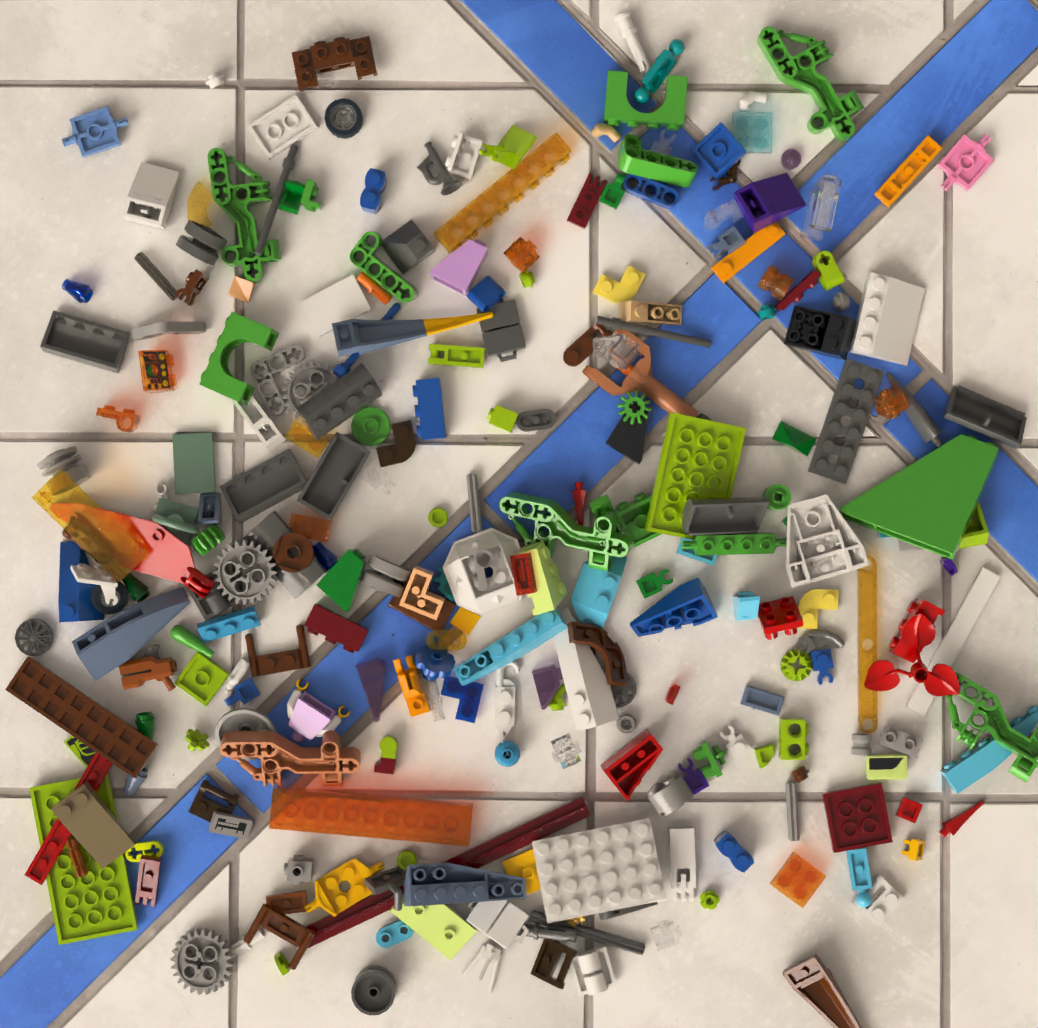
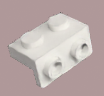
M460 132L459 136H455L452 142L453 154L448 155L445 164L448 167V173L471 180L483 141L464 135L463 132Z

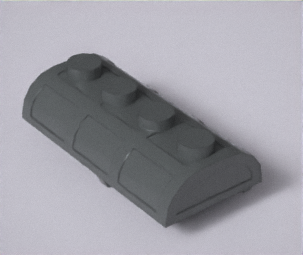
M361 363L297 407L296 410L314 439L318 441L328 432L381 397L382 392L370 372Z
M960 385L958 388H952L943 411V418L1018 449L1022 444L1027 419L1025 413Z
M336 432L296 501L332 520L371 451Z
M765 496L688 499L682 514L684 533L688 532V535L757 533L769 501Z

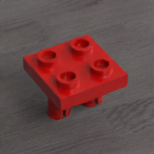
M793 596L759 604L757 617L765 638L768 640H772L771 633L773 638L776 639L778 637L777 632L784 630L785 634L790 636L791 630L794 635L797 633V627L804 626L802 616Z

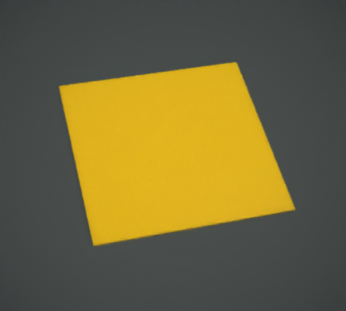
M460 607L450 623L469 635L481 616Z

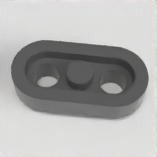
M549 409L525 411L517 416L516 424L524 432L544 430L553 427L556 417L553 411ZM543 416L549 417L548 423L542 421ZM525 418L530 420V424L527 426L522 423V420Z

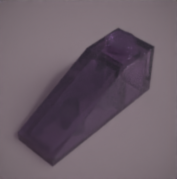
M380 657L355 665L375 722H378L381 717L386 679L385 672L388 671L385 660H381Z

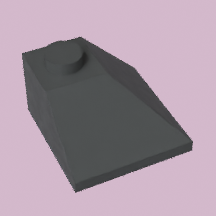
M412 219L385 238L381 245L403 275L435 252L433 246Z

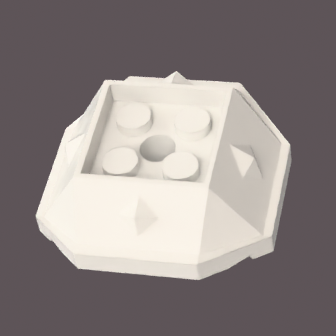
M489 528L453 543L443 565V570L458 606L484 616L520 602L525 589H522L521 586L523 578L516 557L521 548L516 538ZM485 549L493 554L494 561L489 566L492 568L493 574L491 577L486 578L488 587L486 590H479L478 586H474L473 575H476L475 566L471 567L469 555L473 554L472 550ZM481 553L478 560L481 564H487L490 561V556L487 553Z

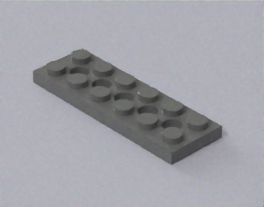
M850 359L845 360L807 472L842 484L847 483L884 371ZM857 378L861 379L864 383L861 390L853 386V382ZM853 397L857 400L855 408L848 407V398ZM843 416H848L851 419L849 427L841 425L840 421ZM836 435L844 437L845 442L842 446L835 444L834 438ZM831 453L838 456V462L835 465L828 462V456Z

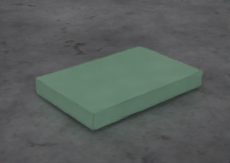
M213 433L172 435L175 494L216 492Z

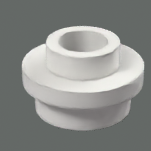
M216 72L208 76L209 81L205 83L212 89L225 82L223 77L225 76L224 74L219 75Z

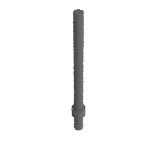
M291 144L287 158H284L283 170L254 254L262 256L285 189L286 180H288L290 171L294 169L296 163L294 160L299 148L297 145Z
M597 316L595 320L596 324L610 326V329L614 330L624 329L707 348L711 346V340L621 321L620 318L616 317L611 319Z

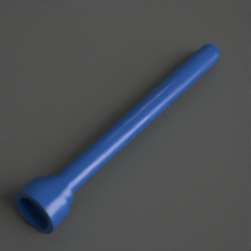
M399 303L393 304L381 320H391L400 310L401 305ZM359 352L351 354L344 363L337 364L332 371L341 378L351 371L350 367L361 355H359Z

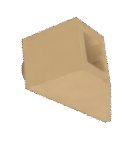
M633 300L619 302L618 318L621 321L634 324L682 325V305Z

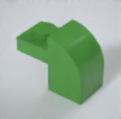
M607 494L597 497L589 503V508L595 520L604 512H612L616 515ZM616 516V533H622L623 529L618 517ZM602 519L603 524L609 527V522Z

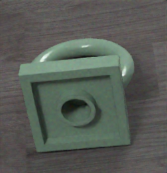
M159 498L155 514L152 516L154 522L162 525L187 545L191 534L199 532V527L194 525L198 508Z

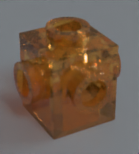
M521 237L514 241L503 253L511 264L522 273L540 257L535 251L537 247L530 240L526 242Z
M894 387L882 390L877 397L873 398L878 415L889 419L898 417L900 412L909 408L903 391Z

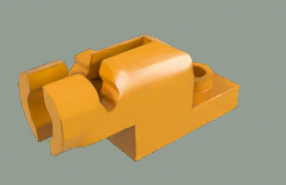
M408 655L405 658L409 668H403L400 658L393 660L410 716L413 717L430 712V708L413 656Z

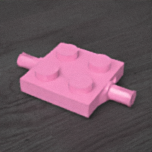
M964 134L937 166L948 177L941 185L945 191H948L953 183L959 184L968 191L993 163L994 159L984 149L989 141H991L990 137L987 138L988 135L985 134L977 143Z

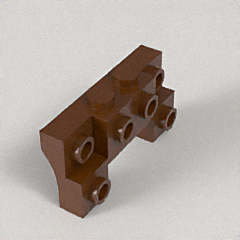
M369 36L352 40L338 37L333 42L319 41L314 43V46H310V49L292 52L300 92H303L306 88H319L317 74L355 66L358 80L367 75L373 74L378 76Z

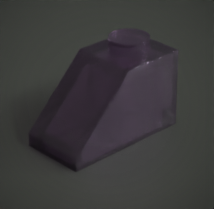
M555 664L532 670L542 710L547 708L560 685L559 680L563 679L560 667L556 668Z

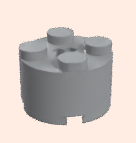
M677 772L668 776L663 784L661 782L656 783L647 792L648 799L660 817L674 812L684 805L683 800L685 798L690 800L694 796L683 777L678 775Z

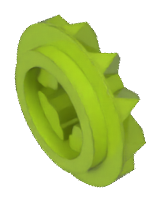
M798 649L785 653L780 663L783 675L792 681H802L809 676L813 669L812 660L809 655ZM798 658L799 664L805 667L798 668L795 674L794 667L788 665V663H795Z

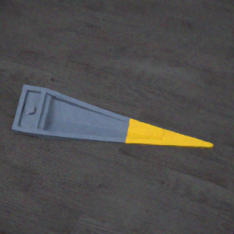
M493 312L457 317L416 320L349 319L332 323L340 357L357 352L361 355L489 319L494 317Z

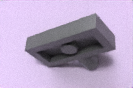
M398 866L365 878V886L374 895L391 890L394 893V910H402V890L399 887L404 885L406 872Z

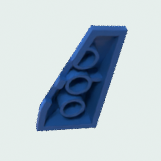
M60 542L59 622L104 620V614L99 612L91 601V592L96 584L77 582L70 569L71 565L77 566V564L89 566L85 551L75 542Z
M696 578L678 586L630 622V626L637 636L641 637L661 633L666 628L674 627L676 630L681 629V625L693 623V626L701 625L717 618L718 615L706 588L700 579Z

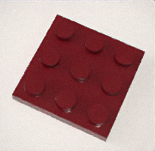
M881 782L822 793L833 853L893 842Z

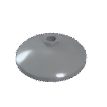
M237 708L225 713L219 719L215 730V738L220 747L224 733L229 731H276L272 721L262 712L251 708ZM243 757V758H241V759H242V760H243V759H245V760H255V759H259V758H257V757Z

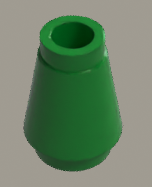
M152 712L136 714L135 723L138 731L153 740L155 717L152 715Z

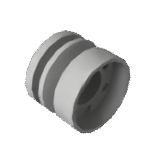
M75 446L57 450L37 464L39 470L46 469L42 472L43 477L53 475V478L47 482V486L53 496L71 490L91 478L85 465L75 467V464L81 460L80 455L73 456L78 452Z

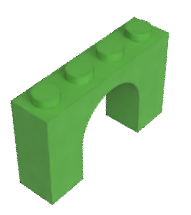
M608 70L604 122H608V125L619 126L620 123L627 124L628 127L638 128L639 125H645L649 129L667 127V130L678 131L679 128H683L688 77L668 75L663 105L652 113H641L632 108L627 100L628 72Z
M231 312L225 321V328L222 334L217 339V346L209 357L208 366L201 375L199 385L244 405H248L255 387L232 376L228 367L229 356L234 348L243 343H253L272 351L279 332Z

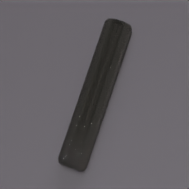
M139 252L134 259L171 300H176L175 293L177 289L143 252Z

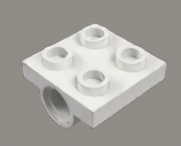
M606 945L577 953V956L573 958L570 968L578 996L599 994L610 987L617 986Z

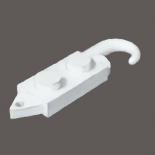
M513 661L507 664L514 666L516 673L520 672L517 662ZM507 665L496 670L494 727L498 728L503 739L506 738L511 728L514 727L515 684L511 680L504 679V668Z

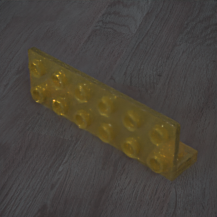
M59 470L31 497L119 582L148 554L63 470Z

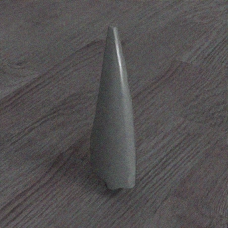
M887 373L886 376L914 429L925 444L931 440L938 448L943 444L938 436L942 433L941 429L914 396L890 373Z

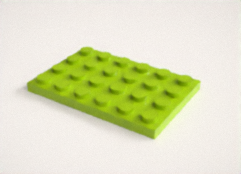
M670 412L644 530L694 540L695 535H688V532L684 533L682 527V514L685 503L688 499L731 498L746 428Z

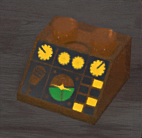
M167 350L138 351L143 391L150 394L175 391L174 386H177L176 375L172 374L171 366H174L173 355Z

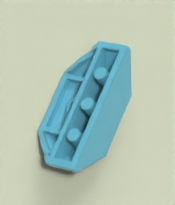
M613 556L609 572L589 568V560L583 563L570 599L581 623H589L603 628L619 586L627 557Z

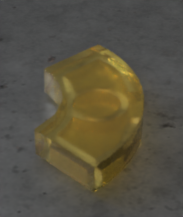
M199 181L193 187L188 197L187 219L211 227L213 224L208 217L207 210L213 196Z

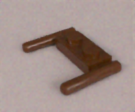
M302 624L296 626L299 649L256 656L253 635L251 633L245 635L252 677L311 667L304 626Z
M264 903L244 937V942L250 944L261 925L264 929L292 945L298 946L289 964V968L295 970L312 941L315 932Z

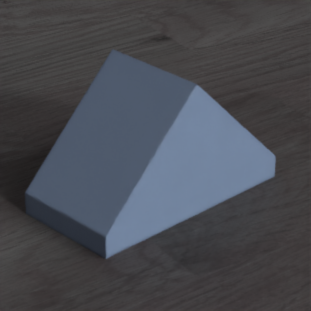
M200 494L198 524H221V494Z

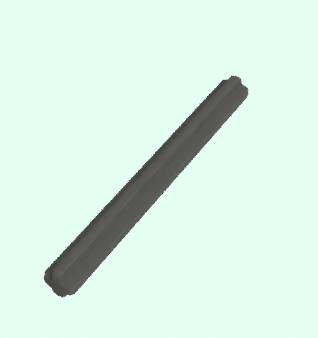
M533 910L530 916L531 922L547 927L576 929L577 936L635 954L643 955L645 950L644 943L569 920L547 923L546 914Z

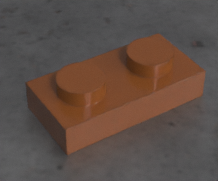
M306 890L267 895L266 904L283 914L306 912L304 906L308 904Z

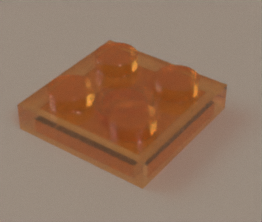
M793 851L770 884L803 908L826 878V875Z

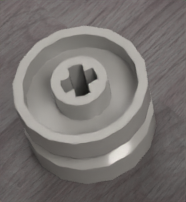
M371 554L367 564L370 568L376 570L377 573L366 570L363 572L360 581L382 593L400 598L404 587L395 582L394 579L402 582L408 581L411 571Z

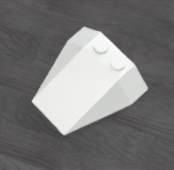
M827 494L788 505L786 571L792 588L869 566L864 546Z

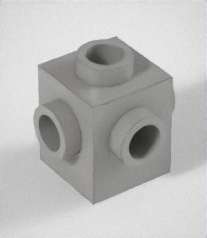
M293 855V858L290 857L288 863L284 864V875H287V881H292L291 884L295 885L311 882L313 879L314 859H306L305 855Z

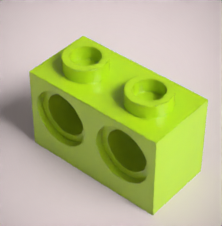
M779 718V758L781 760H805V755L809 754V744L805 743V735L809 734V724L806 723L804 718ZM792 724H798L799 730L795 734H791L789 731ZM792 744H798L799 750L795 754L789 752V747Z

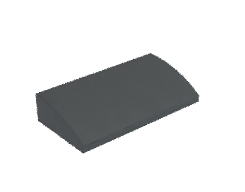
M53 310L40 347L43 352L119 374L130 333Z
M287 449L219 487L236 520L241 524L302 491L307 479L290 449Z
M273 511L243 539H247L248 545L254 540L255 547L262 543V550L269 549L267 555L271 556L273 555L276 541L283 535L293 531L277 512ZM296 547L288 550L291 558L299 555ZM315 556L311 564L305 570L299 572H286L278 564L273 567V570L278 571L274 575L295 599L327 571ZM274 558L270 560L271 563H276Z

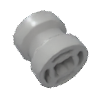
M852 734L853 747L851 748V754L871 755L870 742L872 741V735Z

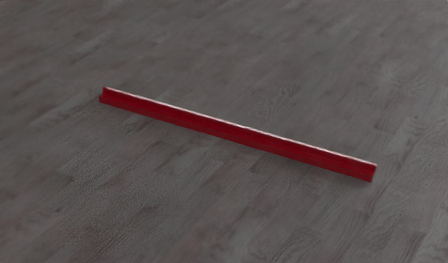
M580 797L441 863H452L478 869L531 844L532 841L540 840L587 818L591 814L583 797ZM404 885L399 887L402 890V895L404 894ZM388 890L381 894H373L338 913L335 917L330 914L307 925V929L315 932L308 948L390 910L394 905V893Z

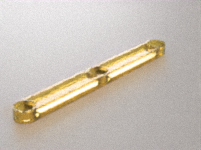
M867 556V559L872 562V568L868 571H865L863 568L857 569L858 727L864 733L869 734L877 728V691L869 690L864 686L869 667L877 661V564L874 558ZM865 639L872 641L873 645L869 650H865L862 647V642ZM867 718L873 721L872 728L868 730L862 726L863 721Z

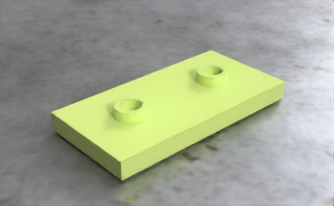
M403 894L402 910H394V905L390 909V912L449 960L477 932L473 925L447 904L404 906Z

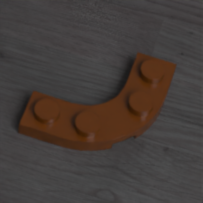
M573 621L568 623L569 643L591 646L602 656L605 664L607 684L627 685L628 678L623 653L618 643H614L607 636L608 632L589 623Z

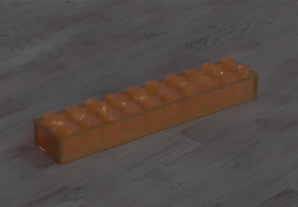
M275 786L272 791L269 829L469 846L473 803Z

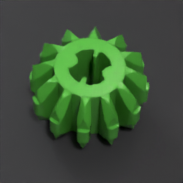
M637 390L634 392V397L628 391L626 393L628 400L624 396L620 398L625 404H617L618 408H624V410L618 412V415L626 414L623 418L624 422L630 417L631 425L634 424L635 418L641 424L642 419L640 416L644 419L649 417L644 411L651 412L650 407H645V405L651 402L650 400L643 402L646 396L644 393L638 398L639 393ZM633 402H635L636 406L640 407V410H636V413H633L632 409L629 408V404L632 406Z
M211 524L193 538L190 544L196 553L204 556L225 539V535L220 527L216 524Z

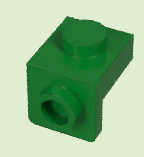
M286 180L279 209L298 215L302 205L300 201L305 185L298 181Z

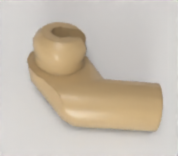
M598 123L592 129L593 136L597 138L601 135H607L614 143L622 138L612 125Z

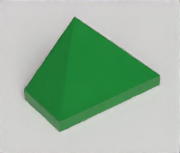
M780 421L772 437L773 440L807 457L816 441V438Z

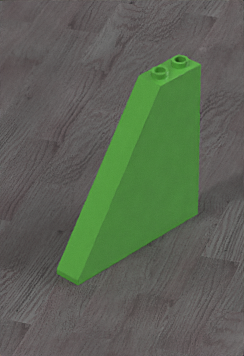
M960 434L842 506L839 512L845 520L954 560L998 458L999 447L992 442L979 441L972 435L965 436Z

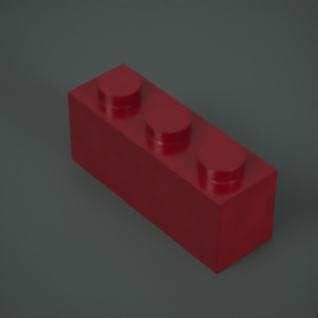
M317 603L314 604L304 626L308 627V632L317 636L320 633L326 636V641L332 644L338 642L344 645V650L351 653L360 651L370 630Z

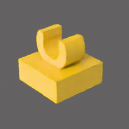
M903 840V843L909 844L910 850H902L901 853L909 855L908 859L922 860L926 840Z

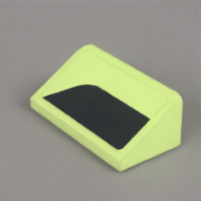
M866 755L865 772L867 779H907V755Z

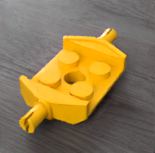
M354 857L315 880L316 898L304 906L306 912L309 913L321 907L335 917L338 913L367 896L373 895L365 886V878L375 875V873L384 869L383 862L380 861L372 867H368ZM342 881H348L351 885L350 889L346 892L341 891L339 888V884Z

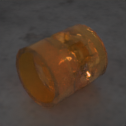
M770 264L757 287L765 292L771 291V295L781 301L793 283L794 278L786 273L780 274V270Z

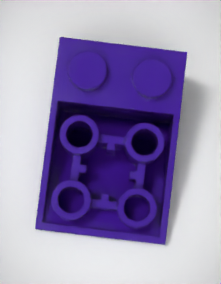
M787 173L752 182L734 192V202L753 233L806 206L805 201Z

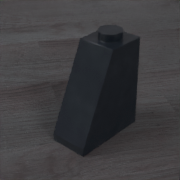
M633 403L632 406L629 405L633 413H636V410H640L636 403ZM623 414L605 444L639 465L642 461L647 419L640 416L642 423L639 424L635 418L634 424L631 425V418L629 417L624 422L623 418L626 414Z

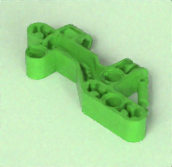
M772 27L763 28L757 42L778 79L789 86L810 94L820 110L809 119L807 123L809 132L820 134L830 128L837 140L844 142L850 139L855 132V126L850 117L864 109V106L855 90L838 98L828 79L816 72V67L834 56L833 53L829 54V47H825L826 41L818 42L813 36L808 37L796 33L788 34L784 33L783 30L777 32ZM765 35H766V37H769V36H770V37H771V40H770V41H769V39L764 40V36H765ZM787 37L790 38V41L806 44L808 49L796 56H791L781 38ZM773 52H780L782 54V58L776 59L773 56ZM800 59H807L809 66H803L800 63ZM784 70H786V71H789V70H790V71H791V74H790V75H789L788 73L784 74L783 72H784ZM813 120H820L822 123V127H815L813 125ZM842 128H843V129H846V128H847V129H848V132H847V133H846V132H843V133H842V132H841V129H842Z
M213 148L208 153L213 199L237 224L240 245L225 247L221 253L222 260L231 267L243 266L246 279L255 284L260 283L264 278L263 264L281 260L279 241L276 239L267 240L262 256L254 254L259 240L257 221L249 210L254 204L272 201L273 197L269 196L271 189H268L271 183L268 181L262 182L260 174L243 162L239 163L236 161L234 156H227L222 149ZM217 155H220L222 157L219 159V164L221 167H218V163L215 161ZM229 163L237 165L241 172L252 179V183L232 185ZM219 174H225L223 182H216V177ZM219 188L223 189L224 194L227 196L224 202L219 199L222 198V191ZM251 189H256L254 194L257 195V198H253ZM241 191L248 192V196L245 199L238 198ZM230 252L236 253V258L233 261H227V255ZM250 264H254V269L258 272L255 274V278L249 275L253 272Z
M511 492L499 502L501 511L509 514V520H513L515 523V528L525 541V545L528 546L544 541L545 546L550 550L551 558L555 551L556 538H558L568 547L590 551L589 568L609 572L613 556L624 557L633 549L634 541L630 536L616 533L617 518L612 512H604L595 520L594 528L577 524L556 501ZM526 503H529L532 506L533 511L527 508ZM516 516L535 521L534 537H531L523 524L517 521ZM602 519L609 522V527L603 524ZM543 526L549 529V533L543 530Z
M955 672L959 685L966 684L962 692L959 691V695L955 696L974 707L966 724L961 723L956 704H953V695L946 696L949 701L948 709L952 728L959 733L956 741L961 739L964 741L962 744H969V748L972 750L981 733L984 731L990 732L997 744L1017 755L1008 772L1027 782L1035 768H1038V727L1030 738L1010 727L999 699L995 694L960 673ZM973 688L977 695L975 697L967 696L966 689ZM983 694V697L978 703L977 700L979 699L980 695ZM991 699L993 706H989L988 708L985 706V701ZM976 715L981 716L984 719V723L982 725L975 724L973 717ZM969 725L972 729L979 731V733L975 735L972 729L969 731L966 728Z

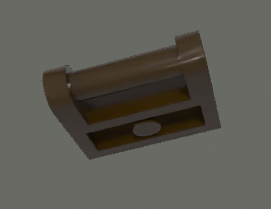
M203 780L188 812L211 822L214 811L232 814L240 796L236 794L231 795L210 785L209 781ZM205 791L230 802L229 806L227 807L204 796Z
M544 939L530 974L559 989H563L565 986L564 980L578 951L556 940ZM563 952L566 956L556 979L552 976Z

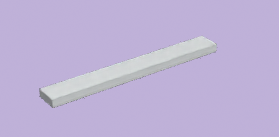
M981 567L927 666L928 671L932 672V668L936 664H946L952 667L1000 576ZM918 682L906 707L925 716L935 696L926 691L924 683Z

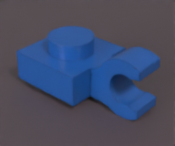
M249 678L235 686L234 690L236 693L224 701L228 707L239 700L244 705L260 696L261 693L253 679Z

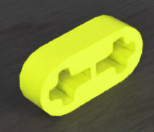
M157 840L138 842L125 852V856L130 862H140L142 854L160 857L164 853V846ZM153 845L160 850L156 855H154V852H147ZM133 847H135L136 851L143 850V853H139L136 856V858H134V855L130 854V851H132Z

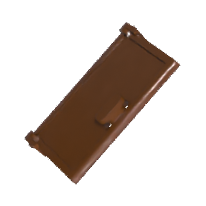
M408 581L402 582L401 585L404 587L401 597L394 596L389 602L388 607L410 617L433 630L436 634H442L444 625L456 604L446 599L438 619L429 618L399 605ZM428 589L429 592L434 593V594H436V595H439V594H437V593L431 591L430 589Z

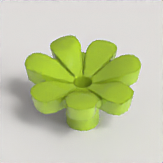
M192 729L187 731L185 740L190 743L188 746L190 751H195L196 748L202 751L209 747L210 744L206 741L209 738L207 734L201 735V732L197 729L195 731Z

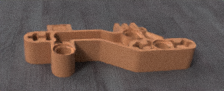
M332 730L323 734L321 747H300L274 731H229L224 733L220 745V753L223 756L237 760L240 763L239 765L253 776L254 780L263 781V786H267L268 783H271V786H275V783H278V786H282L283 769H289L296 774H321L322 786H343V773L357 772L361 761L360 750L355 747H341L340 735ZM241 758H260L262 768H255L247 760H242Z

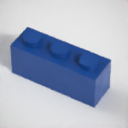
M440 378L416 380V385H412L413 396L418 399V405H414L415 416L420 419V425H416L417 436L421 437L422 441L446 439Z

